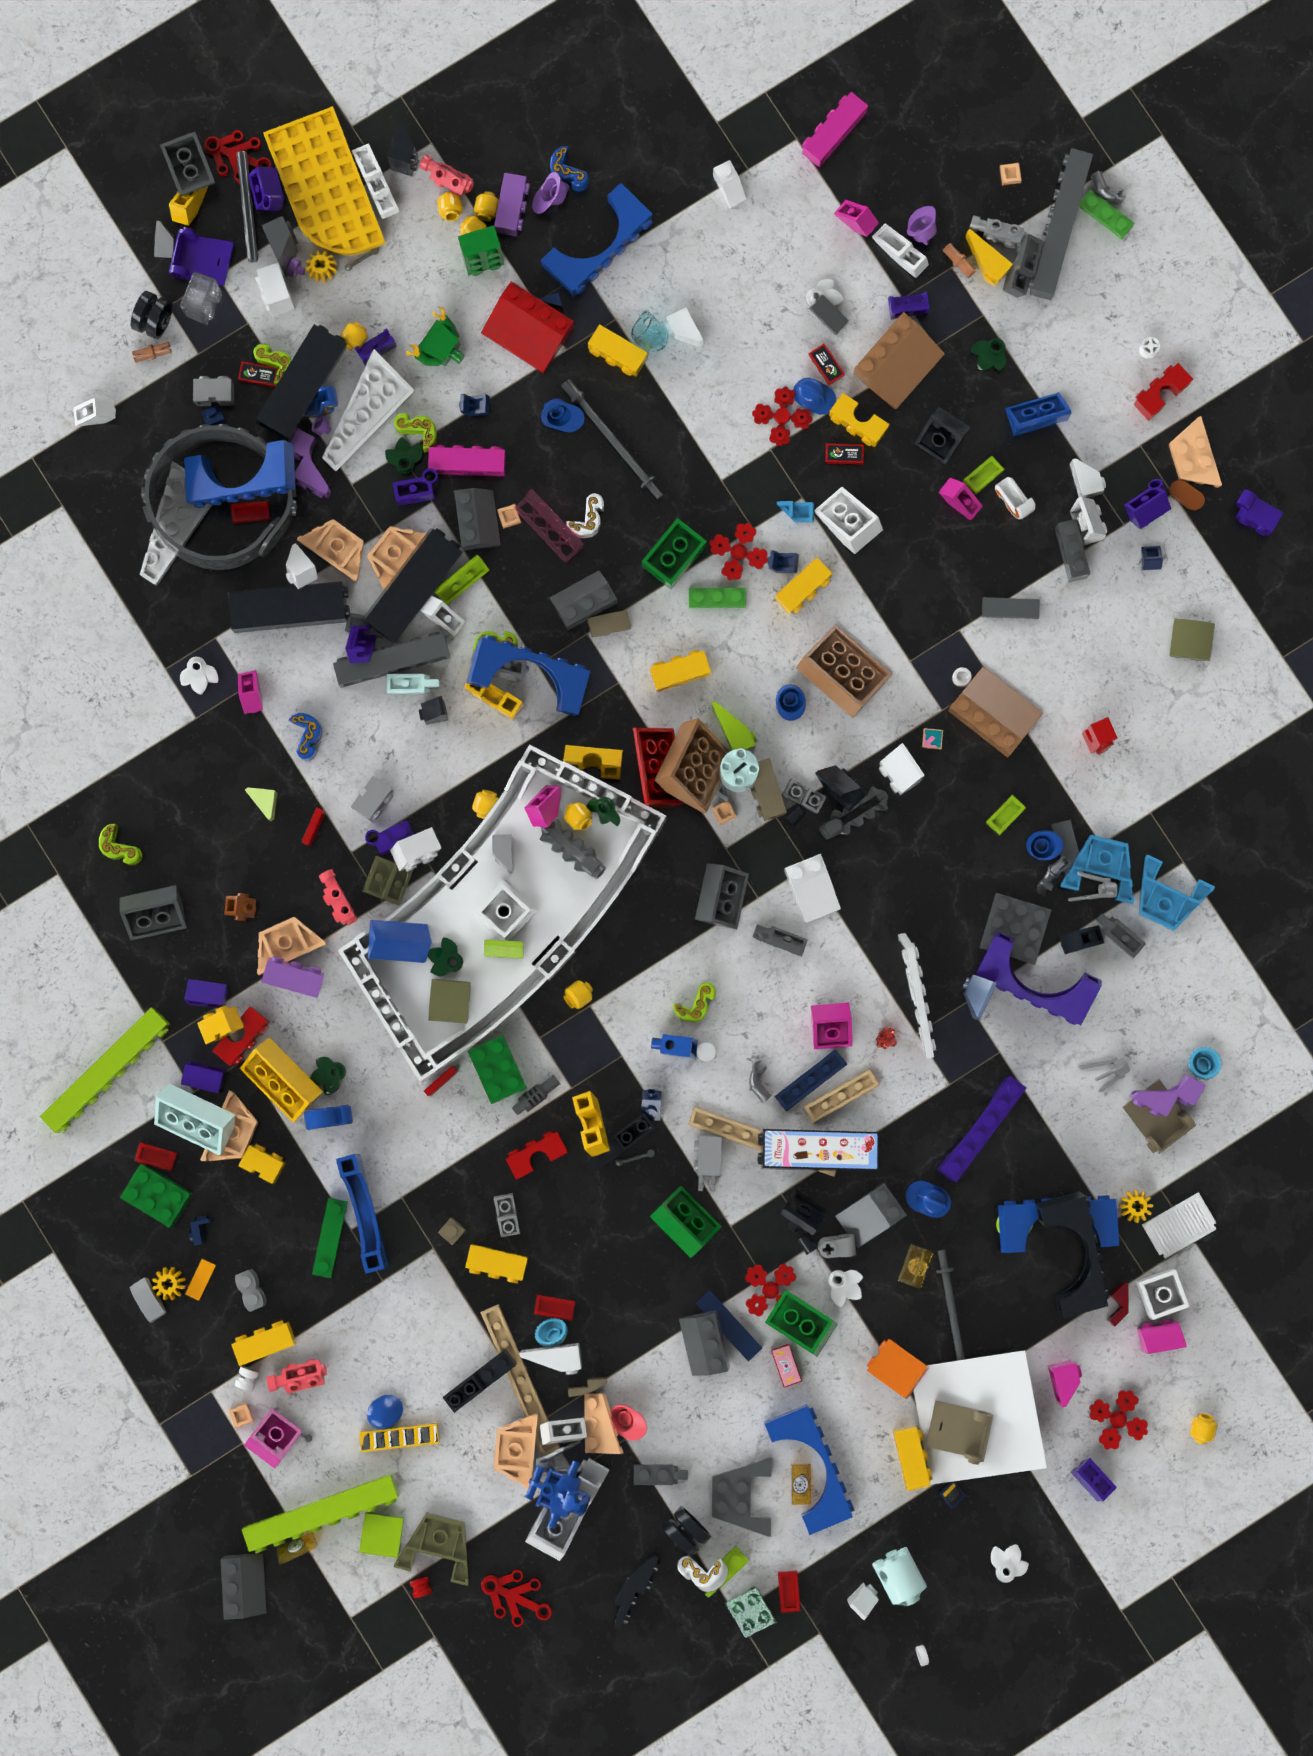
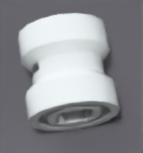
M240 1366V1375L234 1385L244 1390L253 1391V1382L258 1377L259 1371Z

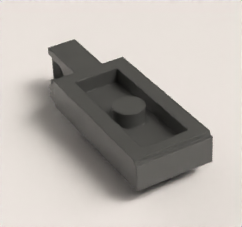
M1103 913L1097 917L1096 921L1103 926L1101 928V931L1104 932L1103 934L1132 959L1146 945L1142 939L1120 920L1114 917L1108 919Z
M757 925L753 933V938L801 957L808 941L806 938L774 926L765 928Z
M634 1464V1485L678 1484V1480H688V1470H678V1466H673V1464Z

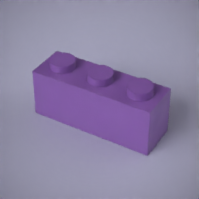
M504 173L494 224L496 233L518 236V230L522 231L523 219H521L522 212L525 213L527 204L524 198L525 195L529 194L530 189L526 176Z
M273 956L272 958L268 957L261 983L318 998L324 972H321V969L318 967L310 966V968L302 966V963L296 961L288 963L281 957Z

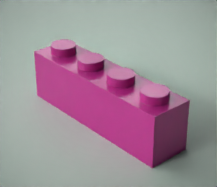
M852 92L848 96L844 95L841 98L837 109H832L827 115V120L824 124L820 123L814 131L815 134L811 138L808 137L802 144V154L819 168L867 114L868 105Z
M444 445L429 447L428 468L434 469L437 474L505 476L506 453L505 449L493 446L490 449H483L481 446L464 448V446L454 445L453 448H445Z

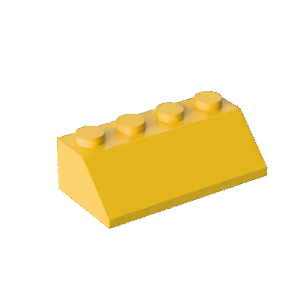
M270 1038L257 1046L240 1067L245 1075L293 1123L323 1093L304 1071Z

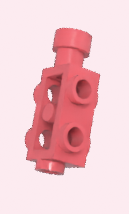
M427 154L420 161L419 168L426 172L430 171L429 178L434 180L436 185L440 187L445 186L451 189L450 192L456 193L459 196L472 190L474 182L467 174H463L442 162L437 163Z
M332 869L327 870L319 875L321 882L325 883L327 887L323 890L325 893L323 898L328 906L332 905L334 909L332 915L336 922L349 926L358 921L357 916L340 885L337 883L335 873ZM349 909L348 913L344 914V911Z
M308 1359L306 1363L300 1365L289 1364L287 1368L282 1369V1375L266 1377L268 1389L272 1392L280 1387H284L286 1393L289 1394L324 1385V1376L327 1375L325 1364H321L320 1360Z

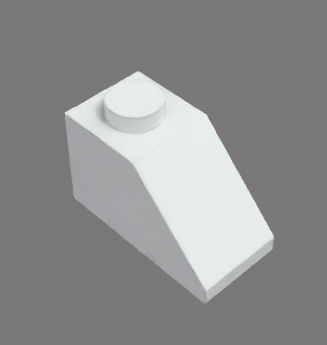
M730 160L713 168V177L730 208L747 200L739 176Z
M686 307L666 317L665 329L669 335H673L674 339L698 347L703 346V338Z
M94 397L74 407L75 426L104 424L115 419L116 409L114 407V400Z
M1072 459L1070 467L1078 497L1090 498L1101 495L1104 488H1106L1104 477L1100 476V472L1078 459Z
M296 543L293 544L286 562V577L291 584L294 583L299 589L318 579L315 565Z
M432 595L420 609L431 621L454 637L465 623L443 601Z
M863 1582L847 1601L849 1606L865 1620L879 1600L876 1596L878 1592L871 1584L866 1586Z

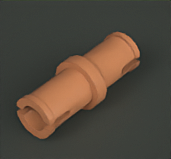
M949 243L943 249V252L953 261V265L958 267L967 278H970L976 272V269L966 260V256L961 254L952 243Z
M169 341L154 346L152 344L148 345L147 348L132 351V355L137 356L133 357V359L137 363L150 358L154 360L156 357L165 354H171L172 349L168 348L171 345Z

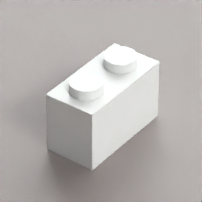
M584 1418L549 1421L540 1425L542 1445L580 1441L587 1438Z

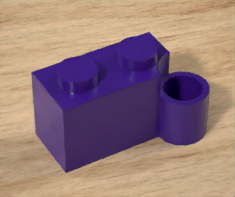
M270 167L255 168L248 174L256 210H281L284 195L277 169Z
M428 468L420 478L393 482L397 505L402 506L435 500L433 486L439 481L437 472L432 468ZM434 474L436 477L433 481H427L426 476Z
M1161 479L1152 480L1148 484L1149 489L1124 504L1130 521L1139 529L1149 525V523L1172 509Z
M1243 490L1236 502L1240 510L1235 518L1239 519L1242 525L1255 528V531L1263 536H1269L1273 532L1283 514L1282 511L1257 498L1249 490Z
M406 820L380 833L376 830H369L365 835V840L369 845L377 846L379 853L383 856L390 853V850L397 841L414 835V832ZM371 834H378V840L376 842H369V836Z

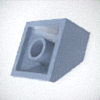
M976 975L966 978L963 984V988H965L963 994L972 1018L978 1020L981 1019L997 983Z

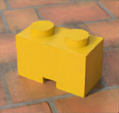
M227 1005L216 1009L217 1013L206 1014L203 1016L204 1020L197 1023L205 1044L219 1041L224 1036H229L228 1033H234L244 1028L236 1006L227 1008Z
M255 1144V1146L249 1145L238 1166L251 1173L257 1171L260 1173V1178L275 1184L286 1164L282 1161L283 1157L276 1153H272V1155L266 1153V1148L259 1144Z

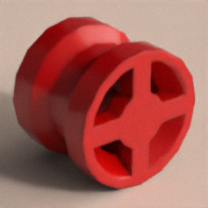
M429 1577L410 1581V1586L414 1590L413 1598L423 1597L432 1593V1589L428 1585Z

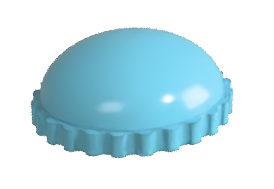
M1201 1047L1190 1054L1188 1067L1196 1078L1209 1080L1220 1072L1222 1060L1214 1049Z
M559 1318L547 1319L540 1323L535 1330L536 1341L543 1347H556L565 1340L568 1327Z

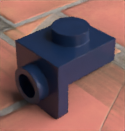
M461 394L459 402L461 413L469 417L489 415V395L468 396Z
M219 404L201 412L205 423L210 426L227 424Z
M771 550L768 558L769 569L775 573H797L799 554L779 553Z
M655 1089L642 1091L641 1114L644 1113L649 1120L660 1121L662 1091Z
M205 1215L195 1217V1222H190L191 1230L189 1231L190 1241L194 1242V1246L205 1243L202 1224L213 1222L212 1218L207 1219Z

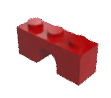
M1179 363L1174 367L1170 365L1163 372L1164 376L1162 378H1155L1149 384L1150 388L1147 391L1143 389L1135 397L1137 400L1134 406L1148 421L1166 405L1160 397L1161 390H1170L1177 397L1194 380Z
M1109 717L1091 724L1082 733L1090 753L1097 752L1098 755L1108 751L1118 738Z
M251 1006L240 1017L245 1029L243 1039L234 1042L229 1037L224 1036L213 1049V1052L229 1066L238 1065L244 1059V1052L247 1049L250 1051L257 1043L255 1039L259 1035H264L269 1029L268 1024L270 1021Z
M551 1130L542 1135V1140L536 1142L534 1139L525 1144V1149L519 1151L517 1148L508 1153L509 1157L506 1158V1161L516 1180L534 1171L531 1165V1157L535 1152L542 1151L546 1153L550 1161L568 1153L558 1132L553 1133Z

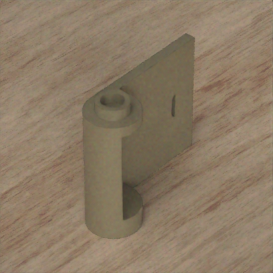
M1158 1079L1145 1090H1167V1088ZM1134 1099L1122 1107L1149 1142L1147 1146L1152 1153H1162L1196 1126L1190 1115L1182 1110L1176 1101L1168 1116L1161 1115L1160 1118L1149 1112L1150 1108L1145 1105L1141 1108L1133 1104Z
M935 1400L926 1447L964 1455L969 1463L979 1465L985 1459L993 1414Z

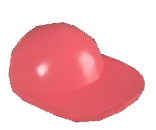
M617 1405L612 1408V1423L620 1436L630 1441L639 1440L644 1437L647 1432V1424L639 1412L627 1405Z

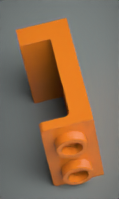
M888 1339L887 1342L884 1340L878 1348L880 1352L876 1358L873 1356L868 1362L867 1367L869 1368L867 1372L903 1398L908 1399L929 1367L892 1340Z

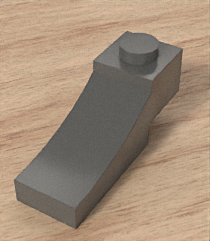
M1031 234L1024 235L1018 256L1010 272L1006 275L1003 287L1004 292L1017 298L1026 295L1030 277L1036 274L1043 240Z

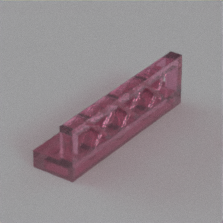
M533 489L526 493L525 498L514 507L518 514L565 563L583 548L584 543ZM528 502L533 507V514L524 513L521 507ZM535 517L543 518L546 521V527H538L535 524ZM548 531H556L559 534V541H551L548 538ZM561 545H569L573 551L566 557L561 551Z

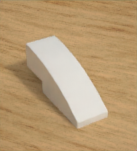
M884 224L872 236L891 258L915 278L929 265L926 256L913 248L910 241L887 224Z

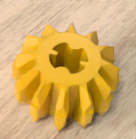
M317 250L316 256L313 254L309 255L311 260H306L305 263L308 266L305 270L309 273L310 279L315 278L316 283L320 279H322L323 283H326L327 277L332 280L331 274L337 273L335 269L337 262L333 261V255L328 256L327 251H324L321 255Z
M1137 1189L1133 1190V1195L1127 1191L1128 1199L1121 1197L1125 1205H1119V1208L1126 1209L1121 1213L1122 1216L1128 1214V1221H1131L1134 1217L1135 1223L1139 1222V1216L1145 1221L1146 1216L1144 1213L1147 1215L1152 1214L1151 1211L1147 1210V1207H1153V1204H1147L1151 1197L1144 1198V1191H1141L1138 1195ZM1134 1201L1140 1204V1208H1137L1138 1211L1132 1208V1204H1135Z
M167 1267L163 1268V1273L158 1271L156 1275L159 1279L153 1278L152 1280L154 1283H157L152 1289H159L156 1296L159 1297L163 1294V1300H167L168 1296L171 1300H174L175 1294L181 1296L182 1293L179 1289H185L186 1287L180 1284V1282L186 1280L185 1278L179 1279L182 1272L178 1271L175 1274L174 1267L170 1271H168ZM171 1279L173 1286L167 1288L168 1285H165V1281Z

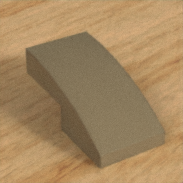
M627 610L587 619L592 638L631 629Z
M607 1377L588 1378V1386L569 1387V1397L584 1395L597 1390L607 1383Z

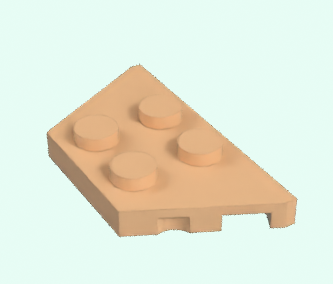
M1200 416L1169 443V448L1179 480L1221 487L1220 476Z
M334 519L297 538L298 542L354 582L358 581L364 541Z
M390 526L369 552L367 557L383 589L386 588L426 532L420 533L414 530H403Z
M292 917L259 932L257 974L261 975L264 973L268 957L278 956L283 958L285 962H290L327 944L297 918Z
M232 1091L228 1092L222 1109L235 1114L233 1132L221 1155L204 1149L201 1161L243 1158L259 1122Z
M533 1414L497 1428L494 1469L506 1474L513 1481H518L526 1489L529 1488V1480L533 1477L538 1414Z

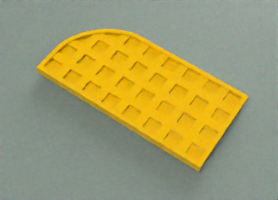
M333 106L263 132L299 228L311 243L329 253L345 256L358 255L386 244Z

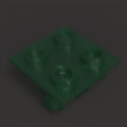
M755 1586L750 1588L748 1592L725 1603L745 1638L777 1622L774 1614L768 1608L769 1605L766 1604V1600L760 1594L759 1588L757 1589Z

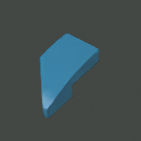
M777 502V505L795 523H814L813 502Z

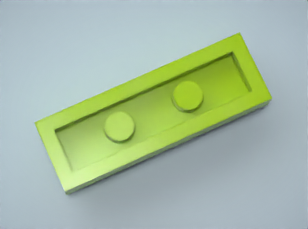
M476 555L438 586L434 592L441 601L448 605L485 575L489 569L483 560Z

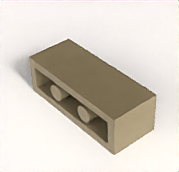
M770 758L758 761V776L753 785L754 788H751L753 799H757L759 806L756 807L759 818L763 817L764 821L786 815L787 811Z

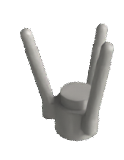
M1078 872L1077 875L1103 883L1099 884L1097 894L1072 897L1068 901L1116 897L1117 885L1115 882H1111L1110 878Z
M1117 1057L1078 1067L1081 1070L1112 1064L1110 1071L1095 1078V1081H1099L1112 1074L1116 1076L1100 1088L1099 1092H1103L1119 1079L1124 1078L1126 1073L1130 1072L1124 1058L1118 1060Z
M581 1441L572 1442L548 1455L537 1458L536 1464L544 1467L543 1473L546 1472L548 1474L549 1469L556 1466L554 1457L576 1446ZM570 1468L554 1470L560 1473H567Z

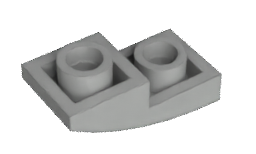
M793 779L789 780L782 793L783 797L817 814L826 799V796Z
M513 1193L494 1196L501 1237L520 1234Z
M144 1277L129 1287L139 1308L150 1323L167 1313L160 1296L157 1297L155 1295L149 1278Z

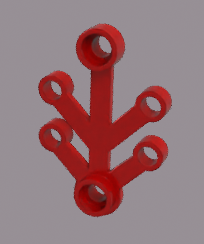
M236 130L231 135L221 139L215 136L208 137L204 142V149L207 154L213 155L217 164L218 174L222 177L229 174L228 166L223 163L221 154L228 156L235 173L234 178L239 183V179H237L239 175L237 152L260 149V140L257 137H253L248 142L228 148L225 145L229 143L243 142L244 136L241 131ZM236 135H241L240 139H235ZM257 141L258 145L252 146V143ZM212 144L217 145L215 149L210 148ZM247 155L248 165L256 168L267 165L272 168L268 158L262 157L257 160ZM226 168V171L222 173L220 169Z
M515 1569L512 1574L500 1578L494 1575L486 1576L481 1582V1589L486 1595H490L495 1609L494 1615L497 1618H503L506 1614V1608L501 1605L498 1594L506 1598L512 1615V1624L515 1627H520L524 1622V1618L519 1614L516 1603L535 1611L536 1616L540 1620L550 1618L552 1613L550 1605L547 1603L538 1604L519 1595L531 1590L537 1591L541 1586V1581L538 1578H532L528 1583L507 1589L502 1585L522 1580L523 1572L520 1569ZM519 1572L521 1578L515 1579L514 1573ZM537 1581L539 1586L534 1588L531 1583ZM493 1582L495 1587L489 1588L487 1583ZM501 1608L503 1609L504 1613L502 1615H498L496 1610ZM546 1608L548 1610L547 1614H542L540 1609ZM516 1617L521 1618V1623L516 1624L514 1619Z

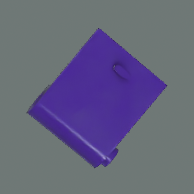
M183 227V229L178 230L168 274L179 279L225 286L235 243L200 237L194 233L193 229Z

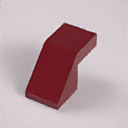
M1123 1281L1109 1294L1120 1306L1107 1319L1114 1327L1129 1313V1287Z

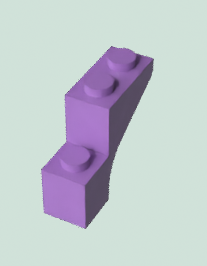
M297 429L290 442L294 448V459L297 461L302 459L295 471L296 485L302 489L307 487L313 490L312 493L320 498L323 496L329 498L331 491L312 462V452L317 441L315 437Z
M1184 1074L1180 1082L1169 1090H1134L1130 1093L1129 1097L1134 1099L1133 1104L1141 1108L1144 1105L1150 1108L1149 1112L1159 1118L1161 1115L1167 1117L1177 1098V1101L1185 1106H1188V1104L1195 1106L1206 1085Z

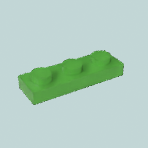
M1091 189L1079 203V207L1121 240H1123L1135 224Z
M689 588V608H746V588Z

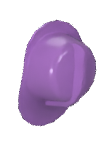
M557 172L549 174L535 194L532 202V208L535 213L541 214L550 205H559L564 201L569 185L561 180Z
M925 206L916 210L910 216L907 234L912 236L915 241L928 245L929 240L937 233L935 208Z

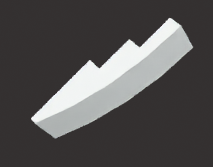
M369 143L352 150V154L381 218L385 219L398 213L399 209Z

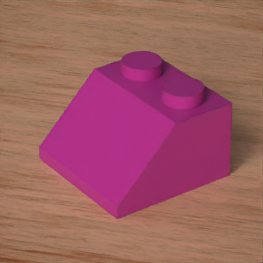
M849 1002L812 1005L811 1023L814 1049L852 1046V1017Z
M1173 1319L1161 1320V1324L1156 1325L1153 1322L1143 1323L1142 1327L1137 1328L1141 1351L1144 1353L1152 1354L1187 1347L1180 1324L1173 1321Z
M1071 1360L1047 1365L1056 1403L1062 1408L1067 1406L1081 1383V1368Z
M271 1408L244 1446L275 1469L303 1431Z

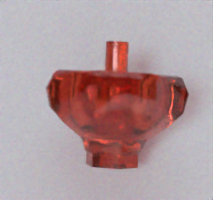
M885 1027L879 1031L876 1038L877 1047L887 1049L897 1044L893 1028Z

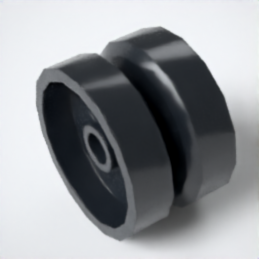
M144 291L133 309L130 323L131 329L140 333L146 331L147 336L159 339L164 334L173 311L172 301L163 297L158 299L156 294Z
M680 1506L674 1513L680 1525L674 1520L668 1519L662 1525V1528L680 1549L693 1557L699 1551V1545L693 1538L701 1544H706L712 1536L688 1510Z

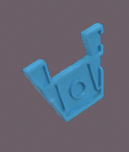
M1089 835L1060 887L1078 891L1082 876L1077 875V873H1090L1118 880L1119 884L1115 900L1134 904L1128 843Z
M1147 854L1144 859L1138 915L1175 931L1191 912L1214 890L1215 886L1199 879L1189 897L1155 880L1163 862Z

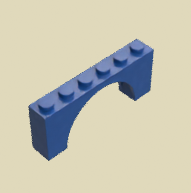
M622 183L607 195L608 203L614 209L619 221L617 236L607 250L595 257L580 259L566 256L553 248L541 259V266L572 297L576 294H581L589 281H594L603 268L606 269L611 265L612 259L616 255L619 256L625 251V246L629 242L633 243L639 237V233L643 229H648L652 224L653 214Z
M285 440L267 443L266 456L261 469L251 481L237 488H225L221 485L214 475L211 459L202 455L184 458L186 503L194 505L195 508H204L207 504L221 505L224 501L238 502V499L242 498L251 500L259 495L269 497L271 493L286 494L288 490L295 489L294 448L292 443Z
M485 635V637L478 639L466 683L487 688L495 673L506 663L515 660L529 661L543 668L553 680L557 692L556 711L576 716L579 715L590 671L586 670L583 665L574 664L573 666L567 664L568 661L565 659L557 658L554 660L549 658L550 655L539 652V654L532 653L530 648L521 647L519 649L514 647V644L511 642L503 641V643L496 641L495 637Z
M352 1154L337 1158L339 1174L348 1190L361 1241L360 1255L365 1274L389 1267L361 1155Z
M1100 1195L1098 1199L1091 1200V1196H1087L1090 1201L1089 1215L1094 1220L1092 1229L1098 1240L1096 1247L1120 1246L1116 1199H1110L1109 1195ZM1023 1200V1204H1016V1201H1004V1205H998L1001 1252H1026L1025 1246L1029 1230L1038 1219L1035 1200Z
M806 1404L765 1421L764 1424L772 1442L787 1439L797 1440L811 1446L823 1459L826 1468L825 1489L818 1502L811 1509L801 1514L808 1533L811 1535L852 1518L851 1512L855 1510L851 1500L846 1501L844 1493L847 1490L843 1481H838L836 1475L840 1473L836 1463L831 1464L829 1456H832L829 1446L828 1444L824 1445L821 1438L825 1436L821 1427H816L814 1420L817 1417L813 1407L809 1409Z

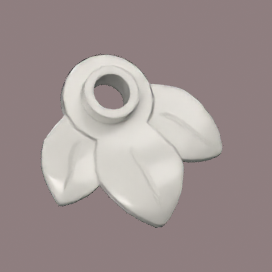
M831 279L819 281L816 288H811L806 294V300L810 305L817 300L813 297V294L818 296L823 294L834 306L839 305L843 301V297L837 290L833 289L834 280Z
M192 657L187 663V668L180 675L181 685L191 684L192 689L200 695L206 690L208 682L218 683L219 681L215 668L206 665V662L201 657ZM198 663L200 669L195 670L193 664Z
M835 1270L829 1275L828 1282L832 1287L830 1296L835 1304L842 1307L846 1298L852 1300L862 1298L861 1290L857 1283L862 1280L863 1276L855 1270H848L846 1272ZM836 1276H840L842 1279L838 1284L834 1281Z
M1018 1545L1010 1546L1005 1552L996 1546L992 1549L991 1563L996 1568V1576L1001 1582L1008 1583L1014 1577L1022 1576L1026 1573L1029 1563L1021 1560V1551ZM1003 1569H1008V1576L1003 1574Z

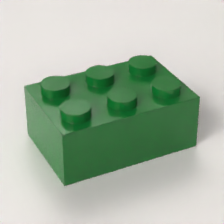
M494 225L458 236L468 276H477L489 269L497 270L504 265L501 246Z
M677 518L641 561L642 567L669 589H672L707 547V541Z
M503 1035L467 1051L491 1104H495L528 1089Z
M140 1164L120 1198L171 1228L175 1226L194 1193L148 1165Z

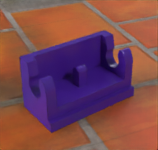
M927 292L916 295L888 297L891 319L899 318L903 312L908 316L928 314L930 309Z
M387 328L383 330L384 332L364 343L361 349L358 346L355 347L356 353L365 366L374 349L382 356L397 346Z
M351 626L345 647L350 664L371 661L377 638L375 634L365 635L363 633L364 631H370V626Z
M188 979L184 1000L189 1005L218 1009L226 1005L227 985Z
M188 1061L184 1067L181 1085L219 1093L223 1086L226 1070Z
M1091 1458L1081 1461V1465L1071 1471L1072 1475L1097 1502L1104 1501L1117 1487Z

